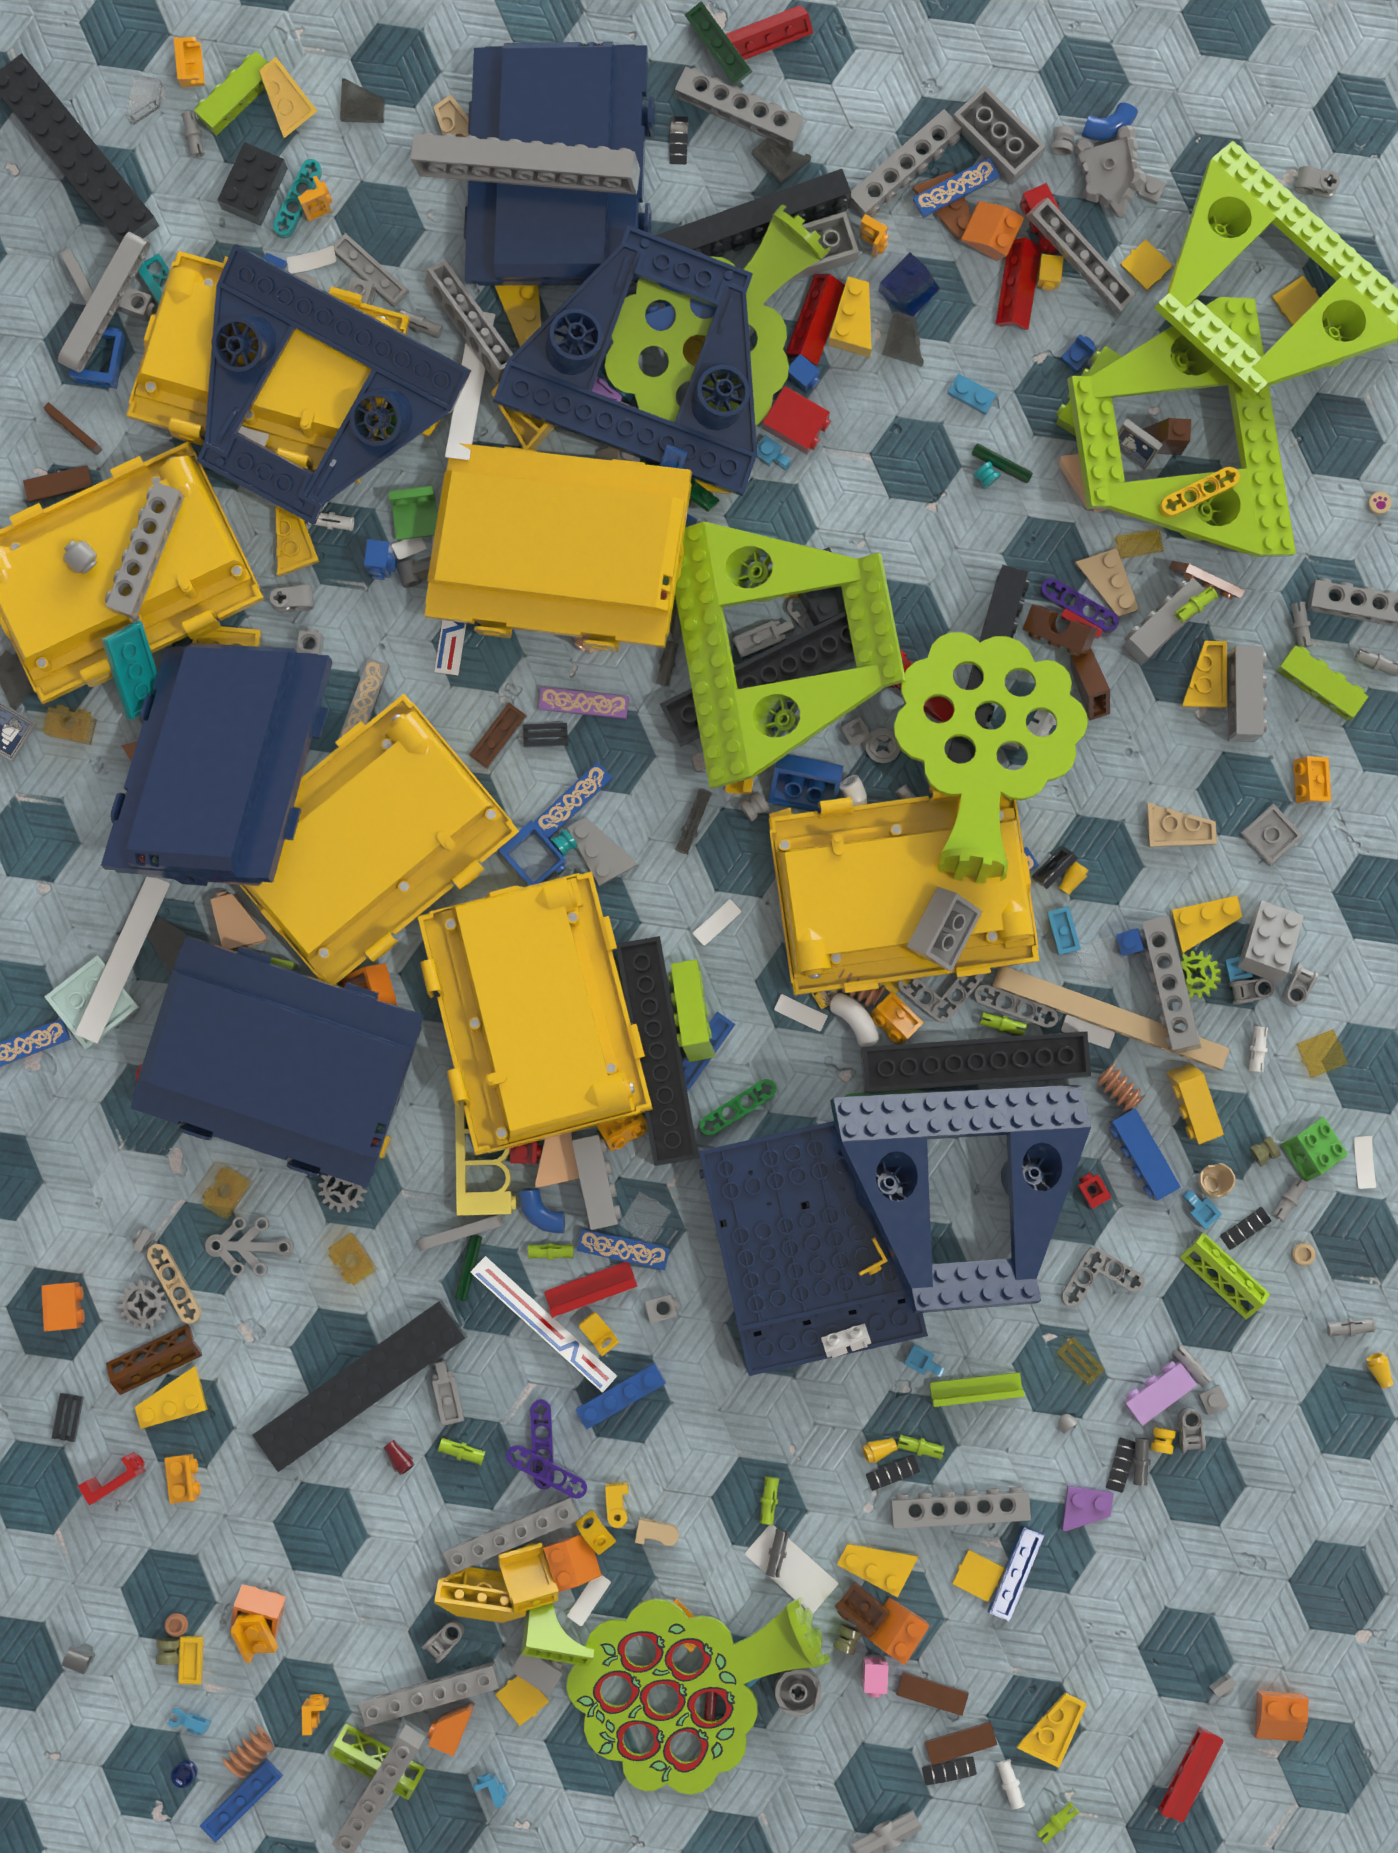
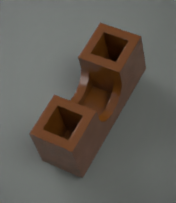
M1031 605L1022 628L1029 632L1028 636L1038 640L1041 637L1047 639V644L1057 648L1064 646L1068 648V653L1076 656L1089 653L1098 630L1097 628L1080 621L1071 620L1067 630L1060 633L1056 628L1058 612L1041 605Z

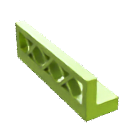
M1204 1232L1180 1256L1192 1270L1246 1320L1264 1306L1270 1295L1267 1290ZM1195 1251L1201 1257V1262L1194 1261L1189 1255ZM1207 1268L1214 1269L1218 1273V1278L1211 1277L1207 1273ZM1224 1284L1231 1285L1235 1289V1293L1227 1292L1224 1289ZM1240 1300H1247L1253 1307L1246 1310L1241 1305Z
M1020 1372L929 1382L931 1402L934 1407L1025 1397L1021 1385Z
M346 1723L328 1756L372 1779L383 1758L386 1757L391 1748ZM346 1732L355 1737L356 1744L349 1745L342 1741ZM369 1745L374 1747L377 1755L369 1756L365 1754L363 1747ZM411 1761L407 1768L418 1772L415 1780L413 1781L403 1774L392 1791L406 1800L410 1799L426 1769L414 1761Z

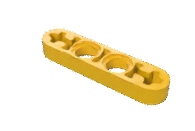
M1226 467L1168 495L1159 505L1160 513L1168 518L1174 517L1231 489L1239 481V472L1233 467ZM1226 474L1228 476L1232 475L1233 479L1231 480V482L1227 480L1220 485L1219 481L1222 480L1226 476ZM1205 482H1211L1214 485L1213 493H1208L1204 490L1203 485ZM1187 491L1192 492L1195 495V501L1192 503L1187 502L1184 498V493ZM1179 499L1180 504L1176 505L1173 508V511L1171 509H1166L1165 506L1168 503L1173 504L1177 502Z

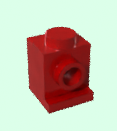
M1090 1172L1079 1178L1081 1183L1076 1186L1089 1209H1093L1112 1198L1098 1174L1092 1176ZM1090 1185H1093L1095 1187V1192L1093 1194H1090L1088 1192V1187Z

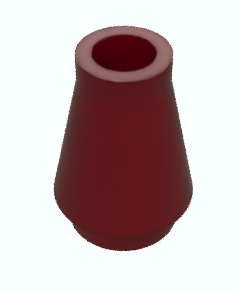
M395 1440L384 1446L383 1449L387 1453L394 1472L403 1475L415 1465L412 1461L413 1457L402 1449Z

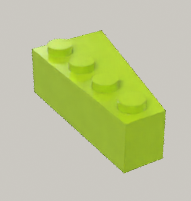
M698 960L671 964L672 972H668L670 986L674 985L675 991L671 993L673 1006H677L678 1012L674 1013L676 1027L680 1026V1034H677L678 1045L683 1047L689 1062L715 1058V1050L709 1040L712 1039L709 1022L706 1020V1017L709 1015L705 999L703 1000L705 992Z

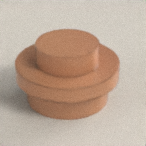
M180 1613L170 1615L165 1621L166 1632L173 1637L183 1635L188 1629L187 1618Z

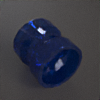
M190 1760L181 1761L171 1772L172 1783L179 1788L189 1786L198 1774L196 1764Z

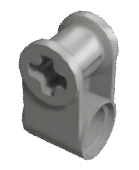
M1303 166L1299 168L1295 191L1303 195L1330 198L1335 194L1339 186L1340 177L1333 171Z
M304 584L294 587L277 588L270 594L273 608L278 612L309 611L314 609L311 585ZM280 597H284L282 604L278 603Z
M1298 962L1283 992V1002L1289 1007H1296L1304 1003L1317 981L1319 972H1312L1302 967V964ZM1292 990L1299 994L1297 1002L1292 1000L1290 996Z
M1266 978L1229 983L1233 989V1005L1264 1000L1271 997L1275 992L1274 983ZM1260 983L1268 986V994L1262 995L1258 991Z
M1191 1407L1183 1408L1178 1415L1181 1452L1186 1453L1187 1450L1196 1449L1206 1451L1201 1414ZM1194 1413L1195 1421L1192 1424H1186V1416Z
M456 1619L448 1621L421 1648L423 1650L427 1649L438 1664L459 1642L464 1634V1625ZM455 1627L458 1630V1636H450L447 1629Z

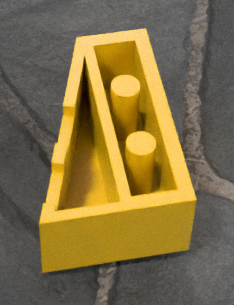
M848 276L829 337L828 346L870 358L872 347L869 282Z
M499 383L491 392L493 397L496 394ZM498 404L523 449L536 450L555 427L552 424Z
M1192 1063L1166 1072L1173 1093L1178 1101L1180 1114L1186 1121L1187 1126L1185 1129L1188 1137L1194 1139L1198 1144H1202L1224 1135L1204 1074Z

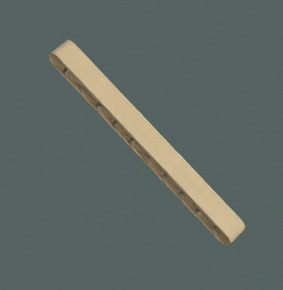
M1009 967L998 968L992 987L1174 1054L1173 1049H1168L1165 1036L1169 1035L1168 1028H1163L1160 1022ZM1174 1028V1031L1176 1033L1183 1032L1182 1030ZM1199 1037L1201 1049L1176 1054L1214 1069L1223 1070L1230 1049Z

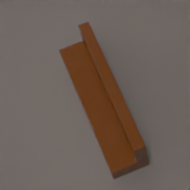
M186 1324L107 1362L106 1366L110 1383L122 1395L201 1357L202 1352L194 1341L191 1327L189 1324ZM186 1333L187 1339L179 1343L176 1342L179 1336ZM166 1345L162 1351L155 1352L159 1346ZM145 1354L142 1361L135 1362L138 1356ZM121 1364L125 1365L121 1371L114 1372L115 1367Z

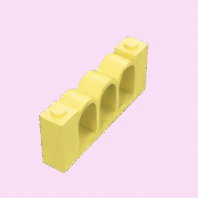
M460 1100V1106L455 1105L457 1216L513 1214L512 1210L517 1208L516 1196H512V1192L507 1191L511 1185L512 1176L508 1167L502 1163L510 1155L511 1148L505 1149L502 1156L498 1159L467 1161L466 1134H470V1131L466 1129V1115L464 1111L466 1102ZM467 1166H499L505 1172V1184L501 1189L494 1192H467Z

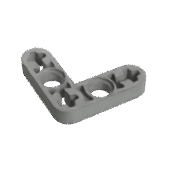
M975 975L973 977L976 980L975 983L969 982L965 986L969 988L968 992L962 986L957 985L959 981L963 984L967 977L956 978L941 997L919 979H912L911 982L915 988L918 985L922 987L916 991L914 997L911 995L914 990L910 987L904 989L903 981H897V986L904 995L934 1020L946 1022L979 985L981 975ZM953 989H959L962 992L961 1000L953 1001L950 998V992ZM923 991L928 992L931 996L928 1004H922L919 1001V994ZM946 998L948 1003L954 1005L955 1007L952 1009V1007L949 1006L945 1011L947 1016H941L939 1018L937 1016L939 1013L937 1011V1008H943L947 1004L946 1002H943V1000Z
M1090 1248L1083 1255L1063 1289L1061 1299L1069 1307L1080 1305L1098 1273L1132 1292L1140 1291L1144 1287L1145 1280L1139 1272L1103 1250ZM1098 1252L1100 1262L1093 1263L1091 1267L1095 1268L1093 1273L1090 1269L1083 1267V1264L1089 1265L1092 1260L1089 1255ZM1112 1263L1120 1266V1273L1117 1276H1111L1108 1272V1267ZM1125 1269L1129 1270L1126 1273L1129 1277H1138V1286L1134 1285L1131 1288V1282L1123 1278V1282L1119 1281L1124 1276ZM1081 1271H1086L1090 1277L1089 1281L1085 1284H1081L1077 1280V1275ZM1074 1282L1077 1286L1084 1288L1083 1292L1077 1290L1075 1294L1078 1298L1077 1301L1069 1303V1298L1066 1294L1074 1291L1076 1287L1071 1286Z

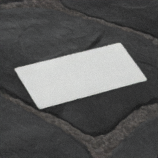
M769 1525L745 1552V1555L765 1573L770 1554H768L769 1549L773 1546L775 1530L777 1529L774 1525ZM788 1538L785 1549L787 1555L786 1558H783L780 1577L770 1578L795 1600L802 1598L801 1605L805 1609L810 1608L813 1614L837 1587L838 1582Z

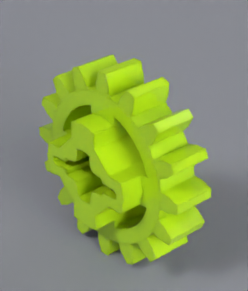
M1191 951L1190 957L1183 954V961H1181L1183 972L1188 977L1185 982L1191 1000L1194 998V995H1198L1199 1000H1202V994L1210 997L1209 990L1217 991L1215 983H1221V978L1217 977V975L1221 974V969H1215L1218 966V962H1211L1212 955L1210 954L1205 958L1203 951H1200L1199 956H1195L1194 951ZM1192 962H1199L1198 964H1190ZM1208 967L1212 972L1211 979L1205 974ZM1200 972L1201 978L1196 977L1193 979L1192 973L1197 974ZM1203 986L1201 989H1194L1195 987Z

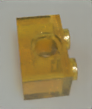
M57 705L56 708H48L43 729L45 735L91 745L97 719L91 716V712L85 710H78L77 713L69 711L70 708ZM70 719H74V727L71 729H67V721Z
M226 1166L225 1169L221 1168L215 1176L217 1182L213 1188L209 1187L202 1197L204 1199L202 1205L223 1219H229L252 1183V1180L231 1166ZM224 1185L229 1186L231 1190L227 1198H224L220 1193Z
M353 1232L328 1248L331 1252L328 1254L334 1265L339 1264L343 1270L341 1275L347 1284L357 1285L378 1270ZM349 1254H354L357 1258V1263L353 1267L346 1263V1257Z

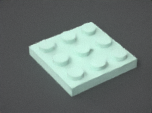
M99 955L45 996L49 1004L86 1050L94 1045L95 1042L75 1035V1032L106 967V963ZM124 987L100 1039L140 1008Z

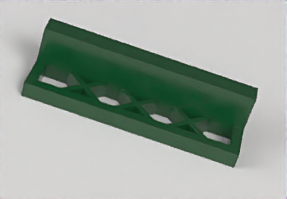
M701 1L688 11L685 17L735 86L742 88L744 85L741 81L753 71Z

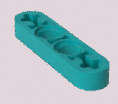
M308 159L302 164L274 220L273 229L280 238L286 239L292 236L304 212L298 196L302 194L297 193V187L304 184L308 186V190H314L316 184L313 177L317 176L320 180L322 176V168L319 162L314 159ZM315 166L316 173L312 172L309 176L307 169H312ZM295 203L299 206L296 213H289L287 211L290 204ZM285 216H286V217L289 218L288 221H287V223H286V225H287V227H288V230L284 229V230L281 232L279 226H280V225H281V226H284V224H285V222H286V218H285Z

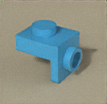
M487 1773L476 1779L477 1782L473 1786L474 1791L488 1787L495 1807L498 1808L505 1805L506 1797L508 1796L507 1789L504 1783L500 1784L496 1774L490 1776Z

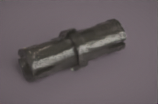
M666 640L662 659H659L658 664L660 667L655 684L669 687L673 668L676 667L675 659L679 643Z

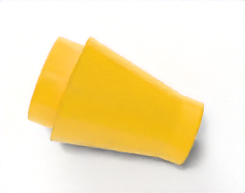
M1075 861L1066 870L1059 889L1070 895L1087 877L1086 874L1089 870Z
M1382 1352L1369 1356L1366 1359V1366L1378 1381L1380 1387L1387 1388L1392 1386L1394 1382L1391 1376L1388 1357H1385Z
M892 1437L866 1442V1445L862 1446V1451L867 1463L873 1462L875 1464L890 1453L897 1451V1445Z

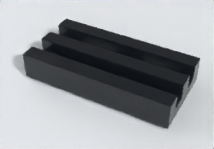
M567 723L523 724L524 748L568 746ZM563 729V732L528 733V730ZM563 737L561 741L528 742V738Z
M1061 846L1031 878L1040 886L1048 889L1078 858L1073 852Z
M60 1393L51 1439L76 1442L84 1396ZM65 1399H68L62 1434H59ZM73 1400H77L71 1435L68 1436L67 1432Z

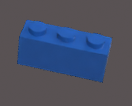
M787 754L776 762L768 803L810 812L818 811L820 813L821 808H818L820 801L837 799L844 766Z

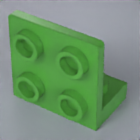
M433 486L388 491L397 540L435 535L438 514Z
M1324 1117L1317 1120L1301 1133L1280 1144L1302 1179L1306 1182L1322 1175L1348 1155Z

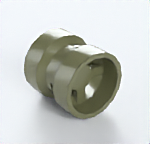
M1270 1136L1263 1139L1261 1144H1254L1249 1147L1253 1158L1260 1167L1267 1164L1269 1159H1276L1281 1156L1279 1148Z
M841 1624L839 1628L840 1635L835 1639L833 1647L847 1654L854 1655L856 1642L860 1640L862 1634L853 1627Z
M160 1638L156 1640V1647L158 1648L156 1664L175 1665L179 1663V1655L177 1654L179 1639Z

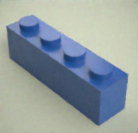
M1136 1108L1109 1122L1111 1125L1109 1130L1115 1140H1120L1122 1144L1120 1149L1126 1159L1130 1158L1134 1165L1131 1167L1132 1171L1138 1179L1141 1178L1145 1184L1143 1190L1149 1199L1153 1198L1154 1201H1158L1181 1188Z
M654 1362L580 1405L575 1410L587 1430L666 1384V1381Z

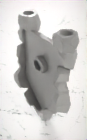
M1129 125L1118 129L1116 141L1094 147L1090 139L1083 138L1079 139L1074 145V152L1078 155L1077 162L1082 167V172L1085 176V188L1083 190L1085 199L1095 203L1100 200V204L1109 208L1118 218H1123L1126 215L1129 202H1131L1135 194L1134 190L1138 191L1146 182V174L1141 170L1136 161L1138 160L1136 153L1138 141L1135 139L1137 132Z

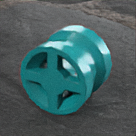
M989 461L981 466L973 476L975 479H979L982 488L986 489L998 480L1001 474L993 469V464Z
M566 829L562 830L558 837L550 839L553 846L563 857L567 855L570 849L578 847L576 841Z

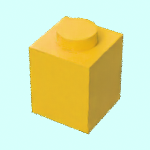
M1041 255L1037 287H1042L1046 291L1059 288L1063 256Z

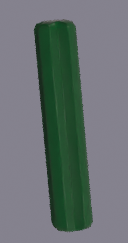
M979 443L972 450L973 456L985 462L990 461L994 467L1024 483H1028L1033 475L1030 470Z
M471 1235L469 1238L455 1293V1299L467 1300L473 1278L471 1271L476 1266L482 1242L481 1236Z

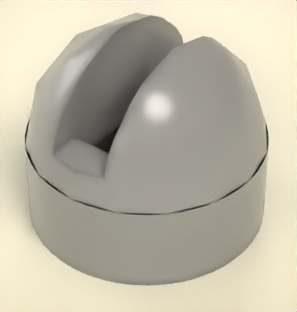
M1069 1414L1062 1415L1058 1422L1059 1428L1064 1434L1078 1424L1077 1420Z

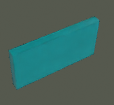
M138 620L102 638L126 719L129 720L140 715L147 694L155 696L156 692L153 688L158 674L143 624Z

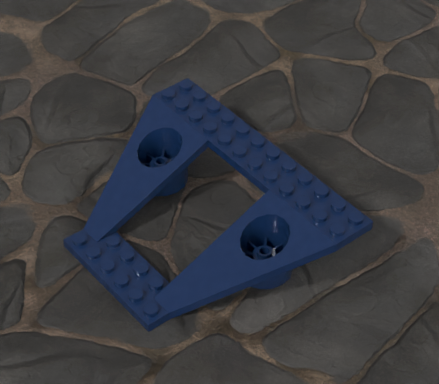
M627 225L620 246L508 359L493 403L658 465L661 463L667 444L685 450L688 454L682 469L691 470L692 478L743 496L757 457L746 292L753 273ZM633 276L716 308L675 423L592 391ZM566 325L568 331H562L560 328ZM554 334L562 336L563 341L556 343ZM591 335L593 342L586 340L585 337ZM565 345L569 352H564L560 347ZM585 345L593 348V350L585 354L582 348ZM571 351H579L580 353L579 356L570 354ZM709 381H712L714 387L712 388L706 386L705 384ZM702 390L709 392L710 397L704 399ZM737 391L738 397L733 396L732 393ZM712 401L716 408L713 409L707 403ZM732 401L738 403L739 406L732 410L729 403ZM723 406L727 410V412L717 411L718 407Z
M234 244L216 285L205 442L196 462L314 525L325 503L452 412L472 370L242 246ZM240 322L247 324L244 332L239 330L237 324ZM296 328L372 369L315 473L238 433ZM250 329H253L257 337L252 338L248 334ZM232 330H234V336L230 335ZM258 340V350L253 348V341ZM250 352L257 354L252 362H250L248 356ZM239 354L243 355L245 364L237 361ZM376 396L385 399L382 406H377ZM370 401L373 407L371 411L366 409ZM388 402L393 406L395 412L390 413L386 409ZM396 414L397 424L391 422V415ZM387 426L395 429L389 438L385 429ZM376 429H380L383 438L374 436Z
M1082 1085L833 1097L830 1100L838 1144L856 1180L858 1198L865 1208L871 1212L908 1289L913 1314L1036 1304L1041 1301L1037 1276L1091 1129ZM1006 1135L1007 1161L1001 1170V1183L1009 1196L1011 1258L932 1264L927 1139ZM877 1168L880 1170V1176L876 1173ZM899 1187H902V1194L898 1191ZM891 1195H893L899 1201H893Z

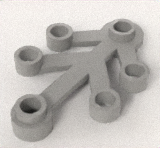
M236 1217L232 1225L222 1235L215 1234L210 1236L205 1243V1248L209 1255L213 1257L220 1256L231 1267V1273L235 1276H240L245 1272V1265L237 1262L229 1251H238L253 1267V1272L256 1276H264L268 1271L267 1265L261 1263L251 1251L277 1252L280 1256H289L294 1251V1243L288 1238H282L277 1243L251 1242L259 1233L269 1228L270 1222L265 1217L258 1218L255 1221V1225L238 1242L229 1241L239 1230H244L247 1227V1220L244 1217ZM239 1219L244 1222L241 1228L236 1226V1222ZM260 1220L266 1222V1226L263 1229L258 1225ZM215 1241L220 1243V1248L218 1250H215L213 1248V1243ZM282 1243H285L288 1246V1249L285 1252L281 1251L280 1245ZM236 1265L241 1266L242 1270L240 1273L234 1271ZM259 1265H262L264 1267V1272L262 1274H259L257 1272V1267Z

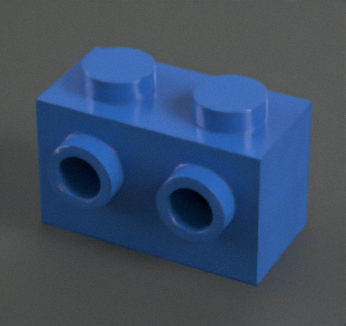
M367 539L364 567L373 579L385 580V577L391 578L392 572L396 571L397 559H394L395 552L390 542Z

